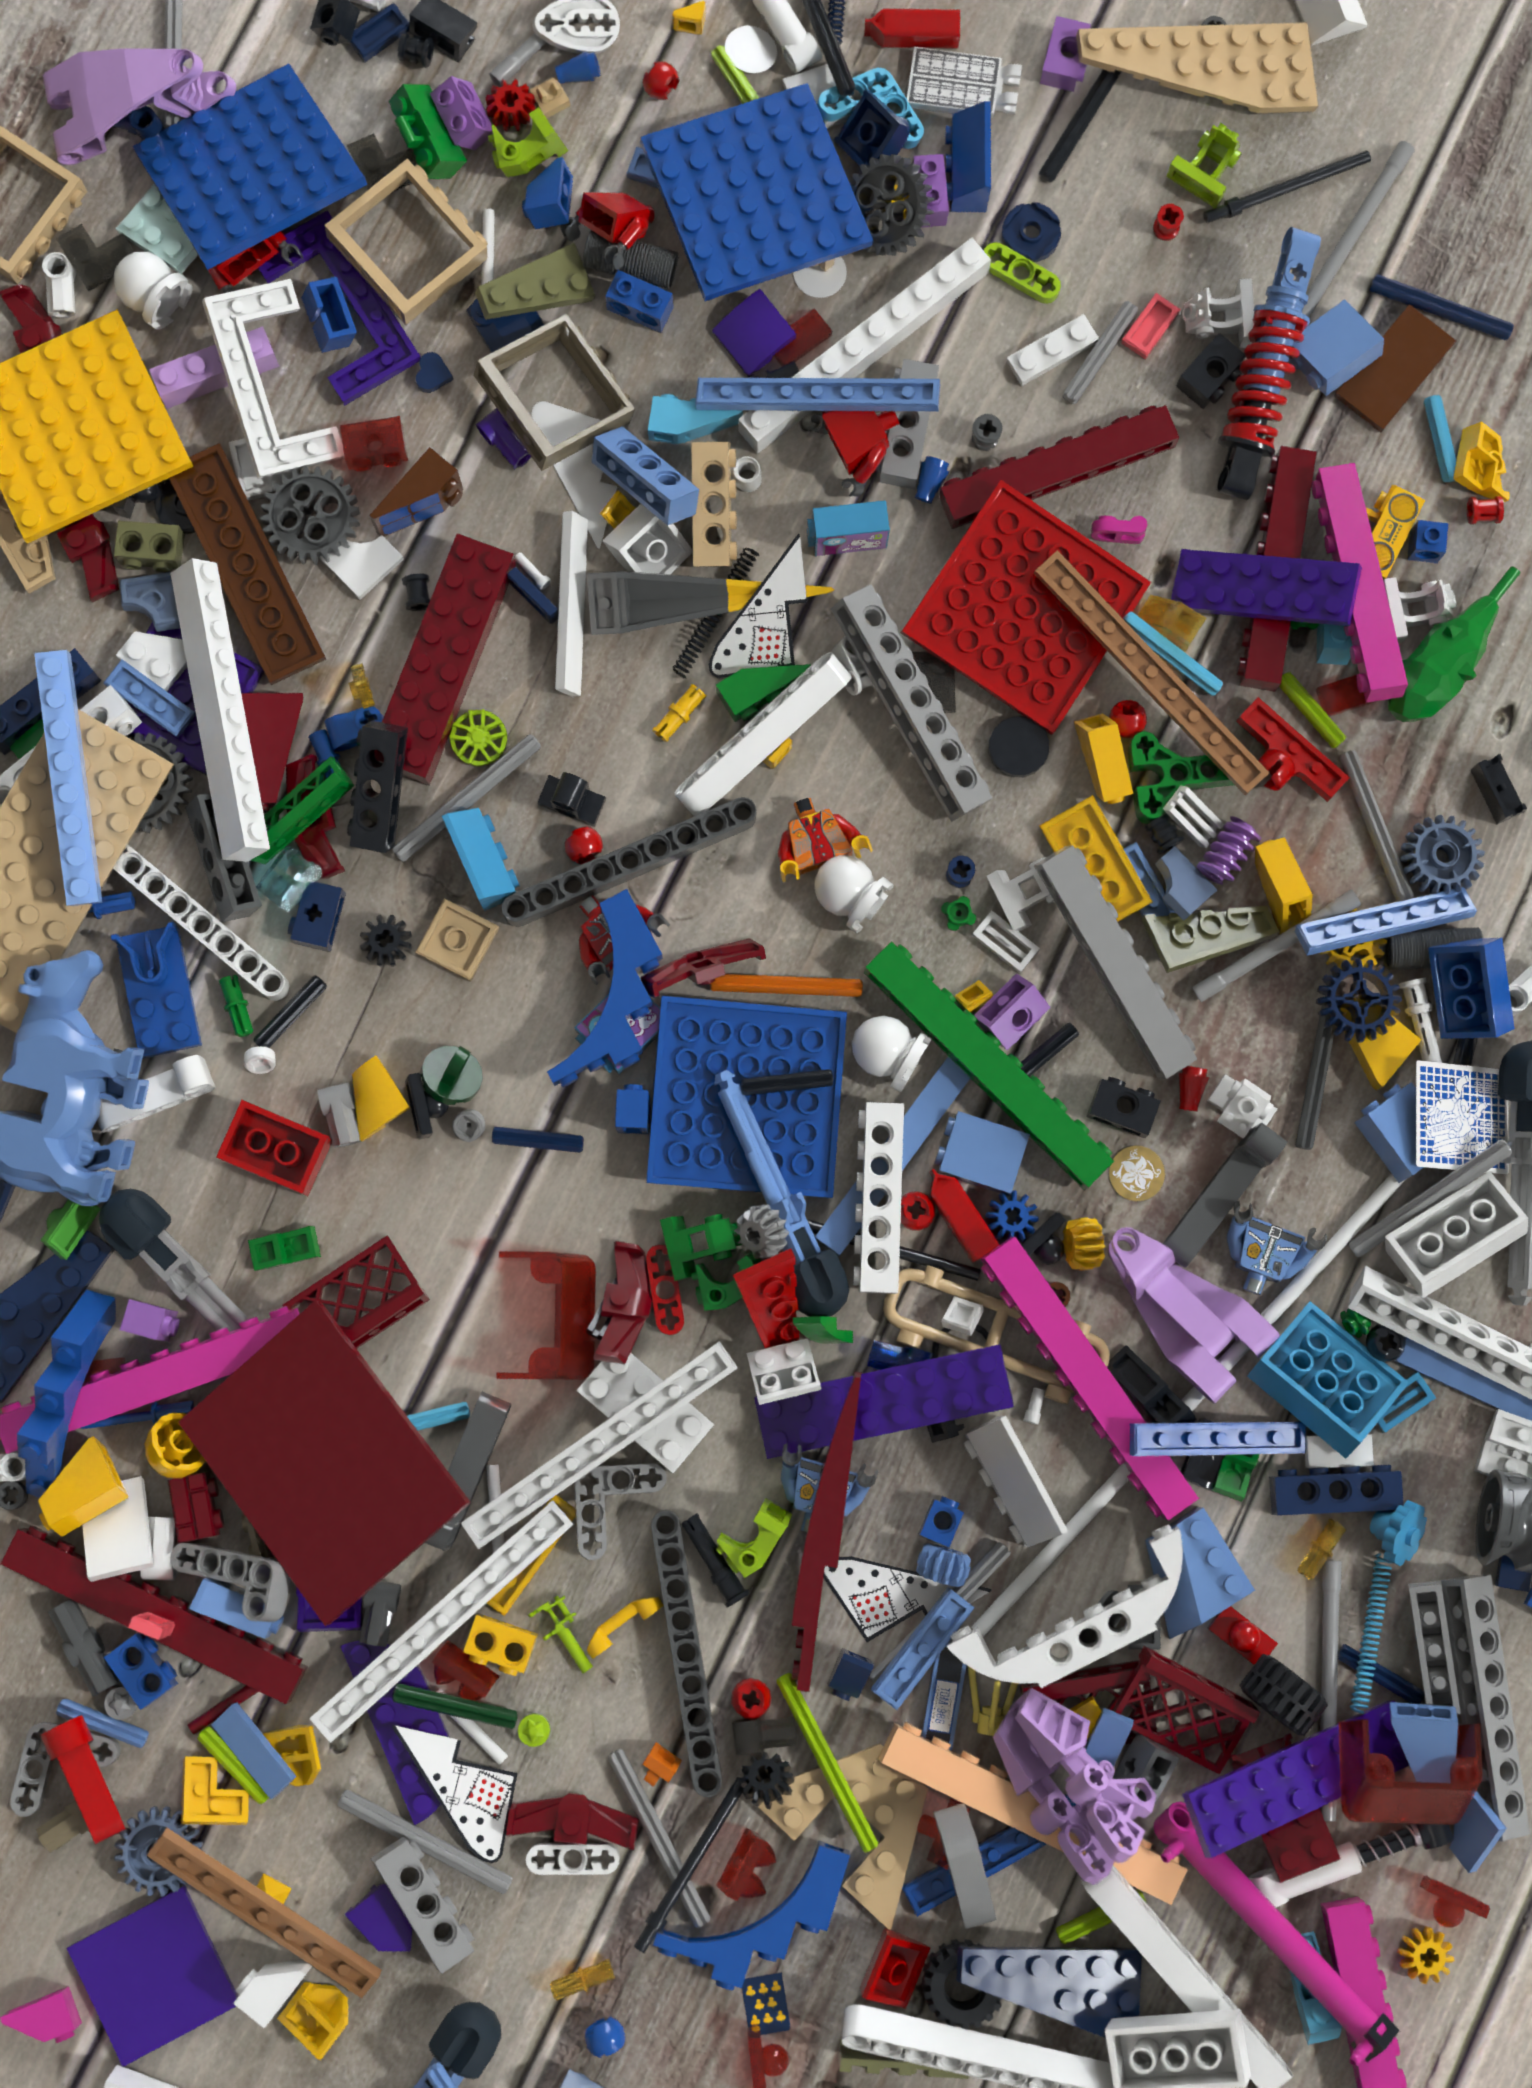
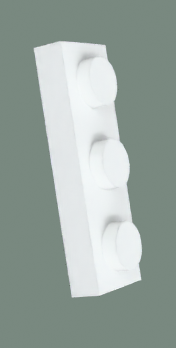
M1083 314L1008 356L1006 362L1020 385L1023 386L1094 346L1098 342L1099 337Z

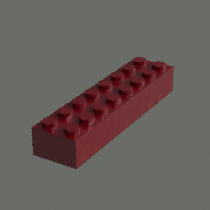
M458 533L455 536L382 720L383 723L408 727L403 777L428 786L431 784L450 736L452 725L457 718L509 586L508 573L517 565L513 553ZM375 750V758L377 759V761L383 763V754L380 751Z

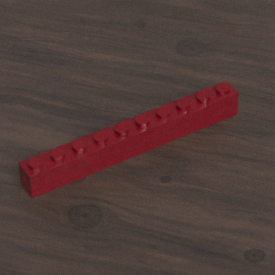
M30 1525L29 1529L21 1528L17 1530L0 1563L1 1565L127 1627L133 1616L145 1612H150L172 1621L175 1627L170 1636L159 1640L150 1636L147 1637L283 1704H288L292 1701L308 1666L301 1663L302 1657L289 1651H285L282 1654L273 1650L274 1644L266 1639L257 1637L256 1640H253L244 1635L246 1631L231 1625L225 1626L216 1622L213 1618L195 1612L188 1608V1601L172 1595L171 1598L159 1594L161 1589L152 1583L143 1581L141 1585L131 1580V1573L90 1582L87 1578L86 1558L74 1552L76 1548L74 1545L58 1539L57 1543L46 1538L47 1532Z

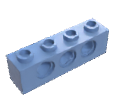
M623 426L594 437L592 463L667 526L696 514L699 489Z

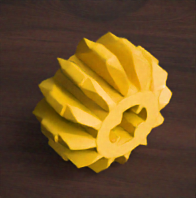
M1083 1217L1067 1221L1066 1228L1063 1231L1064 1240L1062 1241L1066 1262L1072 1269H1079L1080 1271L1100 1267L1105 1257L1104 1248L1106 1247L1102 1226L1096 1218Z
M1425 1926L1422 1934L1417 1928H1412L1413 1939L1405 1935L1402 1936V1940L1407 1944V1948L1400 1947L1397 1949V1952L1405 1957L1399 1962L1400 1967L1408 1969L1407 1976L1411 1979L1418 1977L1422 1984H1427L1429 1977L1435 1983L1440 1982L1438 1972L1441 1971L1446 1975L1450 1974V1970L1444 1965L1445 1963L1454 1962V1957L1446 1954L1453 1946L1450 1942H1443L1445 1935L1442 1932L1438 1931L1433 1934V1930L1429 1926ZM1427 1949L1432 1952L1431 1957L1427 1956L1425 1960L1420 1958V1955L1425 1954Z

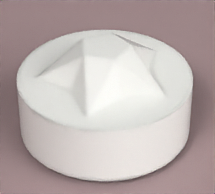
M253 1047L244 1054V1067L251 1073L264 1074L275 1068V1052L270 1048Z

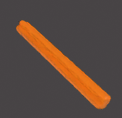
M725 974L715 978V981L710 983V989L723 992L860 997L863 993V982L861 979Z

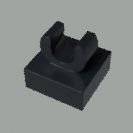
M955 1420L927 1425L932 1443L959 1436L958 1431L965 1428L964 1424L956 1425Z

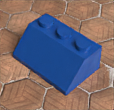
M983 101L952 114L951 126H945V144H950V154L945 155V173H950L951 182H946L948 201H951V212L987 211L991 191V101Z
M1503 938L1471 939L1428 948L1441 1039L1497 1038L1515 1029Z

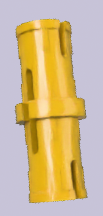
M691 684L676 704L672 703L668 707L670 711L652 729L659 738L662 736L661 739L667 743L670 737L682 723H687L690 720L689 715L706 698L705 693L701 689L696 690V685Z

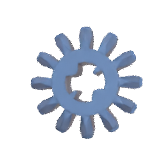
M928 1543L923 1545L922 1551L919 1553L916 1572L926 1579L933 1580V1582L960 1587L964 1585L966 1578H968L971 1558L963 1554V1552Z

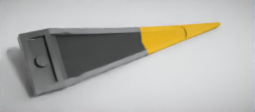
M630 571L587 573L591 635L621 634L742 610L762 582ZM805 585L806 597L831 593L835 590L832 587Z

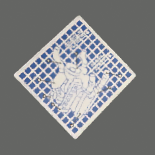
M1416 1061L1417 1167L1456 1170L1500 1139L1508 1143V1100H1502L1498 1095L1499 1069ZM1503 1160L1487 1172L1491 1171V1173L1507 1175L1509 1173V1164L1504 1163Z

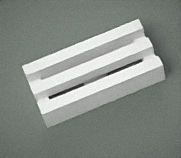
M1180 785L1163 808L1199 847L1207 848L1210 844L1208 840L1210 838L1214 839L1217 835L1216 829H1221L1224 826L1221 820L1187 786ZM1183 796H1184L1185 799L1210 823V825H1208V824L1182 799ZM1176 805L1204 831L1202 835L1175 808Z
M992 910L972 934L976 940L1019 974L1040 949L1019 931H1013L1011 925ZM993 921L1030 952L1025 954L988 924ZM986 931L998 942H1000L1012 953H1014L1017 957H1019L1022 960V962L1019 963L1018 961H1016L1008 953H1006L994 942H992L985 935H983L982 932Z

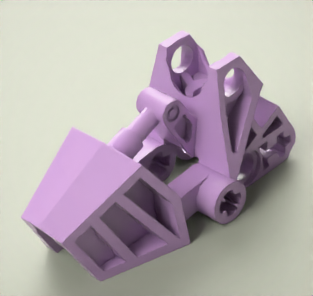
M1030 1688L1011 1705L993 1739L1017 1797L1029 1790L1040 1804L1030 1815L1033 1827L1043 1835H1050L1060 1827L1058 1843L1084 1881L1093 1885L1098 1884L1108 1876L1114 1861L1123 1863L1137 1852L1145 1830L1133 1822V1820L1138 1816L1145 1819L1152 1813L1157 1795L1145 1778L1112 1779L1115 1772L1113 1765L1106 1760L1097 1763L1086 1753L1084 1748L1090 1721L1035 1689ZM1059 1765H1062L1070 1775L1065 1779L1067 1782L1066 1792L1068 1797L1076 1804L1074 1807L1071 1806L1068 1799L1050 1777L1059 1768ZM1135 1787L1140 1788L1145 1793L1146 1802L1136 1796ZM1069 1832L1074 1833L1078 1837L1080 1846L1071 1841Z

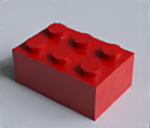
M241 1100L216 1158L308 1197L332 1144V1139L325 1134Z

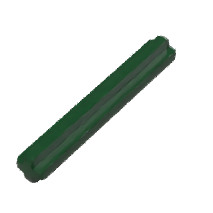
M400 1683L396 1684L392 1695V1701L395 1703L502 1728L514 1729L517 1722V1712L515 1710Z

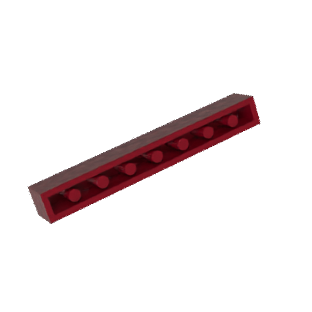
M1155 405L1149 406L1141 410L1137 416L1131 418L1128 416L1119 417L1111 423L1112 425L1107 427H1092L1083 433L1084 435L1073 439L1072 436L1064 437L1057 441L1055 446L1047 449L1044 446L1037 447L1029 451L1028 456L1019 459L1010 457L1003 460L999 464L1000 466L995 468L983 467L974 471L971 474L972 476L961 480L960 477H956L946 481L940 489L939 499L951 529L973 522L1000 480H1003L1029 499L1034 500L1175 448L1179 435L1167 406L1164 405L1159 408Z
M1280 446L1277 454L1270 458L1268 473L1273 475L1271 484L1267 483L1263 501L1268 502L1267 513L1262 512L1259 530L1264 532L1262 542H1257L1255 555L1300 559L1316 451ZM1248 617L1250 618L1249 628H1244L1241 638V646L1245 647L1244 658H1239L1236 675L1241 676L1239 686L1276 692L1281 685L1291 621Z

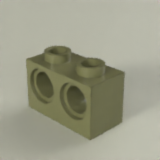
M118 520L114 556L120 565H123L126 569L140 570L142 566L153 567V570L158 572H171V569H177L181 566L185 534L179 525ZM141 542L138 550L128 552V547L131 543ZM162 545H171L169 552L158 554V549Z

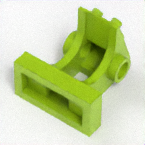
M539 107L529 114L533 119L530 134L520 142L505 140L494 124L491 126L493 134L489 135L488 138L489 142L496 148V150L492 151L494 164L497 169L500 168L506 177L527 174L556 153L558 157H561L568 152V149Z
M1222 123L1218 127L1213 125L1210 132L1208 130L1205 131L1197 144L1201 150L1192 162L1189 163L1179 155H1176L1170 164L1166 176L1213 208L1219 205L1227 188L1218 182V179L1227 166L1231 169L1234 167L1242 154L1238 151L1240 144L1236 140L1239 134L1226 128L1227 126ZM1206 156L1219 164L1211 175L1198 168Z
M765 1498L753 1520L758 1525V1536L749 1542H739L721 1532L717 1539L719 1545L716 1550L720 1555L725 1552L728 1556L726 1561L730 1568L736 1574L740 1572L746 1578L764 1566L778 1540L786 1530L792 1513Z

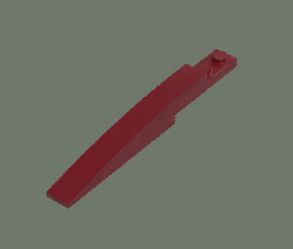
M861 1372L854 1373L841 1408L823 1465L806 1534L792 1626L804 1628L797 1630L795 1648L802 1650L800 1661L794 1660L792 1679L798 1680L797 1691H810L825 1566L838 1568Z

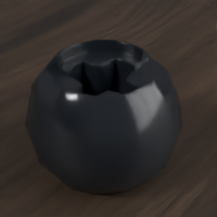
M1381 1324L1372 1327L1367 1334V1350L1379 1361L1385 1363L1394 1362L1400 1358L1405 1350V1337ZM1388 1335V1342L1392 1344V1347L1382 1350L1383 1344L1379 1342V1339Z

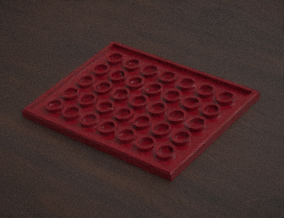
M320 1300L313 1301L178 1422L325 1626L333 1623L471 1503Z

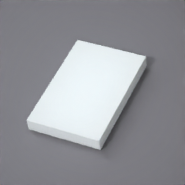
M142 1476L122 1480L129 1497L82 1525L87 1578L90 1582L154 1567L145 1482Z

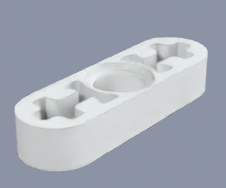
M537 1843L530 1848L526 1856L527 1867L531 1872L538 1875H607L617 1869L620 1861V1853L616 1846L611 1843H587V1846L567 1843ZM554 1849L561 1850L558 1857L560 1868H554L555 1861H546L544 1867H538V1862L532 1860V1857L537 1856L538 1850H543L544 1856L547 1857L555 1856ZM572 1849L579 1851L583 1858L581 1865L576 1868H571L564 1862L565 1853ZM586 1849L593 1850L591 1856H601L603 1850H608L609 1856H614L615 1860L610 1861L608 1867H602V1861H592V1868H586L588 1861Z

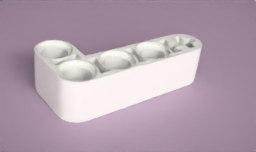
M199 1055L183 1058L172 1064L173 1069L146 1079L149 1080V1086L143 1109H129L122 1104L115 1105L109 1100L102 1099L100 1115L97 1119L101 1132L115 1130L213 1091L216 1087L205 1059Z

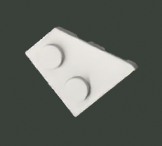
M135 631L116 654L118 659H123L167 692L187 667L182 639Z

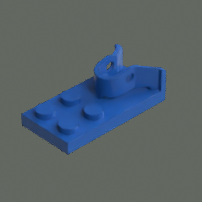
M169 922L166 927L122 937L118 934L111 935L112 941L117 944L136 1044L138 1048L144 1049L143 1059L202 1046L179 927L174 922Z

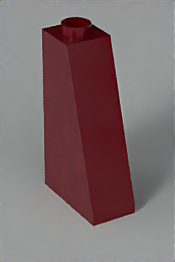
M241 693L263 813L268 812L269 808H273L276 805L304 699L303 693Z

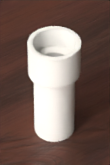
M1033 1387L1028 1410L1025 1411L1023 1421L1036 1425L1039 1424L1045 1390Z

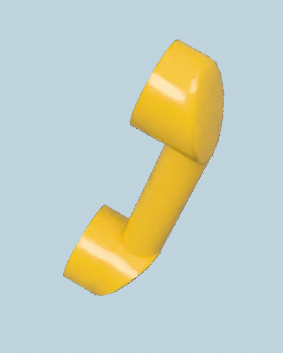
M646 1597L631 1601L619 1612L598 1626L588 1644L587 1653L594 1659L613 1644L608 1638L609 1634L637 1613H639L643 1620H646L662 1608L664 1604L659 1597Z

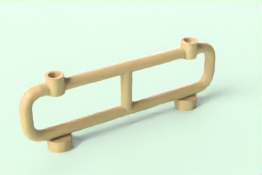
M926 1266L925 1271L914 1268L901 1270L899 1272L898 1293L886 1294L883 1305L885 1317L890 1324L900 1329L896 1341L920 1350L924 1338L961 1352L995 1346L999 1344L1008 1316L1015 1319L1021 1317L1015 1307L1009 1309L1003 1300L942 1278L944 1271L932 1266ZM910 1280L916 1281L926 1287L943 1291L997 1311L985 1346L983 1347L899 1315L896 1312V1303L904 1283ZM1074 1320L1108 1367L1110 1353L1104 1340L1095 1334L1089 1333L1090 1325ZM1003 1354L1006 1369L1047 1383L1044 1397L1068 1405L1070 1396L1074 1391L1069 1385L1064 1387L1053 1372Z

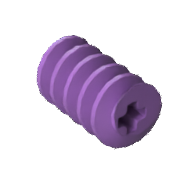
M1234 816L1230 817L1231 821L1225 823L1223 826L1224 831L1219 832L1217 835L1218 841L1210 845L1211 851L1204 854V861L1199 862L1197 865V869L1205 877L1220 885L1223 884V880L1234 881L1235 878L1229 871L1230 869L1237 872L1241 870L1236 860L1244 862L1248 860L1243 850L1254 851L1255 848L1249 841L1260 842L1261 837L1252 826Z

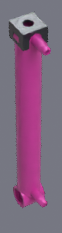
M1175 1802L1155 1819L1153 1826L1158 1839L1168 1845L1161 1855V1860L1169 1863L1181 1853L1352 2036L1354 2041L1350 2045L1354 2051L1349 2058L1351 2065L1358 2066L1364 2060L1367 2063L1382 2053L1399 2033L1400 2030L1384 2013L1377 2016L1225 1853L1213 1858H1205L1185 1803Z

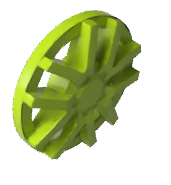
M484 709L468 710V712L461 715L453 723L450 732V743L453 752L462 762L471 766H486L498 760L504 753L507 746V731L501 719L495 714ZM481 715L480 725H474L473 716ZM486 716L493 719L495 722L485 726ZM469 718L470 727L462 725L461 723L465 719ZM498 726L501 728V732L490 735V730ZM457 728L466 731V736L455 735ZM502 738L501 747L498 748L492 741ZM455 741L465 742L460 750L456 747ZM488 746L496 752L492 757H489L485 751ZM471 747L473 752L468 759L463 754ZM481 751L486 760L475 761L474 759L478 752Z

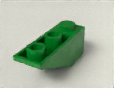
M811 664L740 669L717 683L716 693L734 722L740 719L747 721L759 712L758 708L772 702L805 672Z

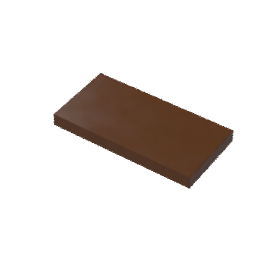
M1410 304L1383 335L1382 356L1346 381L1334 395V397L1380 433L1457 341Z

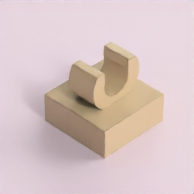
M556 76L530 89V93H533L535 96L536 106L541 109L546 118L570 107V100Z

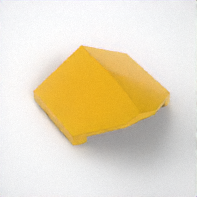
M295 1725L262 1733L297 1776L290 1785L296 1787L310 1785L314 1782L321 1770L313 1725Z
M304 1982L277 2019L318 2060H321L348 2025V1997L334 1985Z

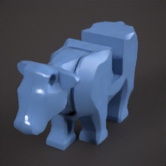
M90 950L81 951L69 958L29 966L23 974L25 984H19L18 992L29 996L28 1007L20 1029L17 1030L13 1043L12 1059L9 1067L3 1074L2 1081L47 1092L48 1096L43 1101L41 1107L42 1115L23 1110L0 1111V1178L8 1184L25 1190L59 1192L67 1199L81 1206H94L100 1202L108 1201L116 1172L98 1170L108 1167L115 1170L129 1169L135 1147V1141L130 1139H118L103 1146H100V1143L93 1140L91 1130L99 1118L101 1100H109L115 1105L122 1104L129 1109H143L149 1086V1080L138 1078L144 1049L133 1047L118 1053L105 1047L103 1041L94 1034L86 1019L78 1011L91 982L103 970V962L100 956Z

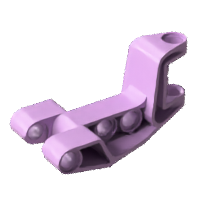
M123 48L78 52L43 74L47 103L50 105V108L61 110L71 107L73 118L66 121V125L53 133L57 161L64 165H73L106 152L105 133L127 114L136 109L154 103L158 108L184 118H189L200 110L210 108L226 96H234L236 83L233 78L222 71L202 72V59L187 49ZM188 58H192V67L190 69L183 65ZM225 79V89L217 94L216 86L218 82Z
M1129 1227L1121 1228L1114 1234L1108 1245V1255L1167 1362L1209 1401L1215 1404L1236 1382L1234 1376L1215 1357L1234 1338L1236 1341H1242L1259 1359L1280 1337V1334L1243 1298L1225 1291L1174 1264V1253L1167 1246ZM1125 1233L1130 1234V1235H1132V1236L1134 1237V1239L1131 1238V1237H1129V1236H1127V1235H1122V1234H1125ZM1117 1242H1127L1131 1247V1251H1123L1119 1248Z

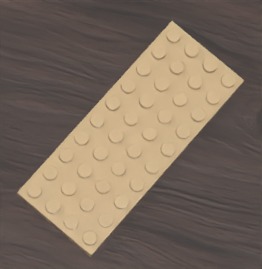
M78 709L100 887L102 889L174 764ZM43 733L0 807V1024L15 1033L20 1029L29 1002L28 995L18 992L19 984H25L23 977L25 970L29 966L41 965L48 961L61 959L93 905L66 906L45 733Z

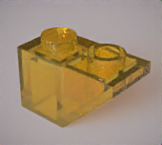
M1154 595L1149 596L1138 613L1141 619L1184 652L1187 651L1207 619L1182 602Z

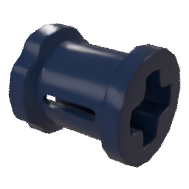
M963 855L953 858L949 862L948 870L946 871L948 883L956 888L968 886L976 871L973 860ZM957 866H960L961 870H967L964 878H961L960 874H954Z

